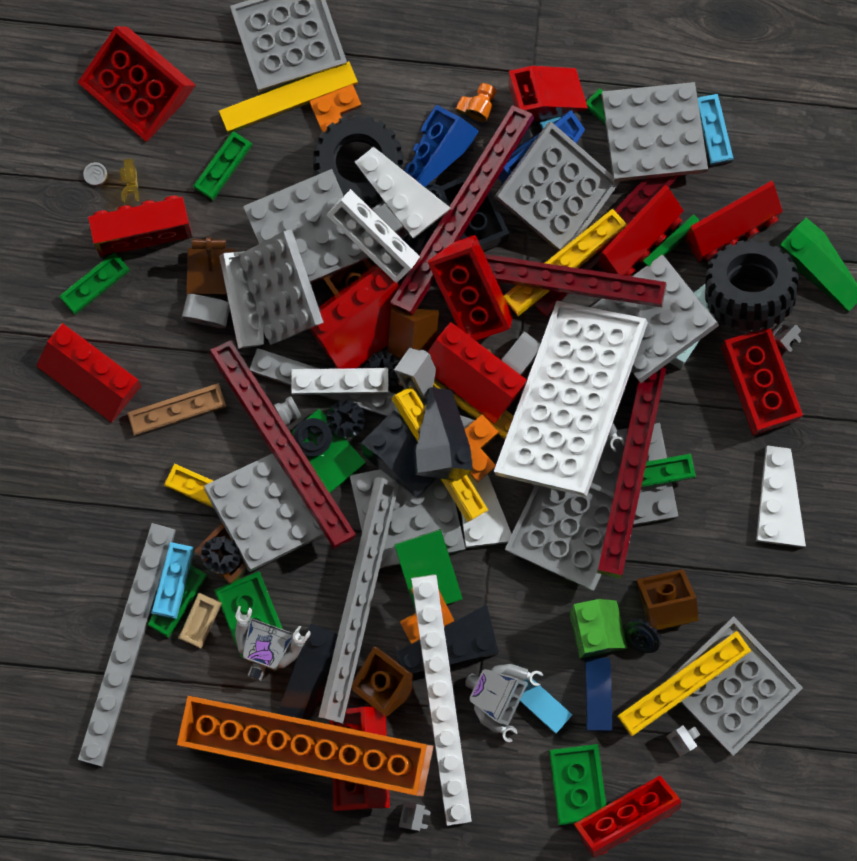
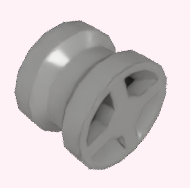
M291 396L286 398L284 403H276L274 405L285 425H288L293 419L298 420L302 418Z

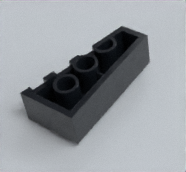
M487 604L444 627L449 667L495 656L499 653ZM420 640L397 651L399 664L413 674V676L425 673Z

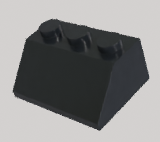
M469 175L438 187L437 189L443 195L442 202L450 207ZM490 191L460 238L462 240L476 235L483 251L507 242L509 237L508 229Z

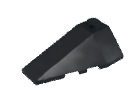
M430 387L423 410V422L419 426L418 433L420 435L418 443L413 451L415 475L458 481L473 471L470 444L452 390Z
M313 624L309 626L308 631L311 634L298 655L278 711L280 715L306 720L324 696L338 634Z

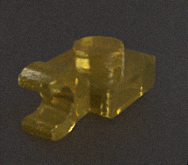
M133 158L123 159L124 168H120L121 181L126 182V187L121 192L122 201L127 203V195L134 194L136 202H139L140 195L137 190L135 163Z

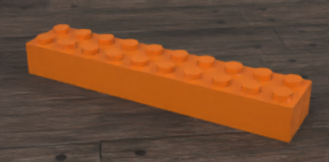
M187 696L177 742L179 746L416 796H424L433 751L432 745Z

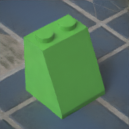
M591 600L574 604L569 610L580 659L628 649L616 600Z

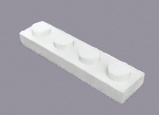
M388 368L291 369L292 395L388 394Z

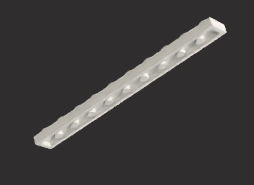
M435 574L411 578L446 824L448 826L472 822L437 576Z

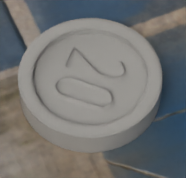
M96 162L87 165L83 172L85 181L91 186L102 185L108 176L106 168Z

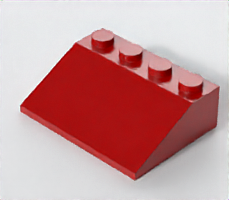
M115 26L77 82L145 141H149L181 107L196 86L129 27Z
M377 264L318 307L324 323L309 329L337 369H356L366 362V359L370 358L373 353H378L388 345L391 307H394L391 304V300L400 286Z

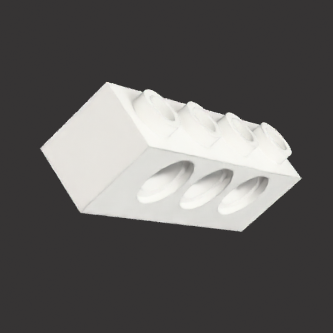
M351 189L326 215L396 283L412 269L420 258Z

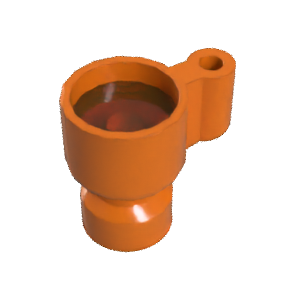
M481 83L477 90L478 96L461 97L455 111L459 114H466L475 121L486 122L492 110L490 101L495 98L496 88L489 84Z

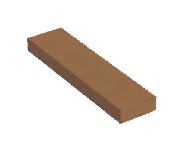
M217 383L127 412L133 434L136 437L225 408L226 404L220 385Z

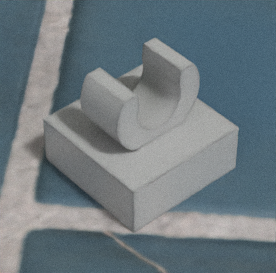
M783 321L772 332L776 344L786 351L791 352L793 350L789 345L792 340L797 343L801 342L798 336L801 330L794 323Z
M683 725L666 737L681 757L697 747L693 739L698 737L700 733L696 727L687 731Z
M404 802L399 827L420 831V828L427 829L428 825L422 824L423 815H430L431 812L425 810V806Z

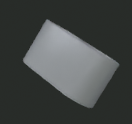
M187 294L181 318L192 323L215 328H226L230 306L228 302Z
M524 332L502 361L522 376L535 360L541 343Z

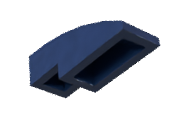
M585 658V731H612L610 658Z

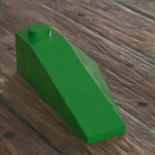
M805 218L782 242L779 248L783 250V254L787 253L792 258V262L795 263L798 272L849 313L857 303V282L826 234L809 219Z

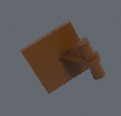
M212 237L192 239V248H188L186 294L227 295L219 256L223 253L236 252V249L226 248V239L212 240Z

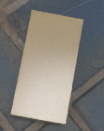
M198 593L179 639L202 648L222 603Z

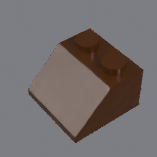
M684 569L637 579L644 614L651 627L662 630L699 621L697 598Z

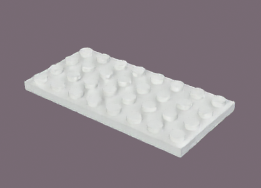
M556 301L494 470L497 476L587 497L648 324L646 318Z

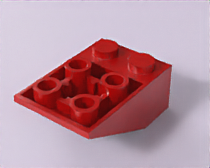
M528 66L509 71L508 85L514 106L532 113L534 116L532 122L562 116L571 110L573 113L588 110L576 68Z

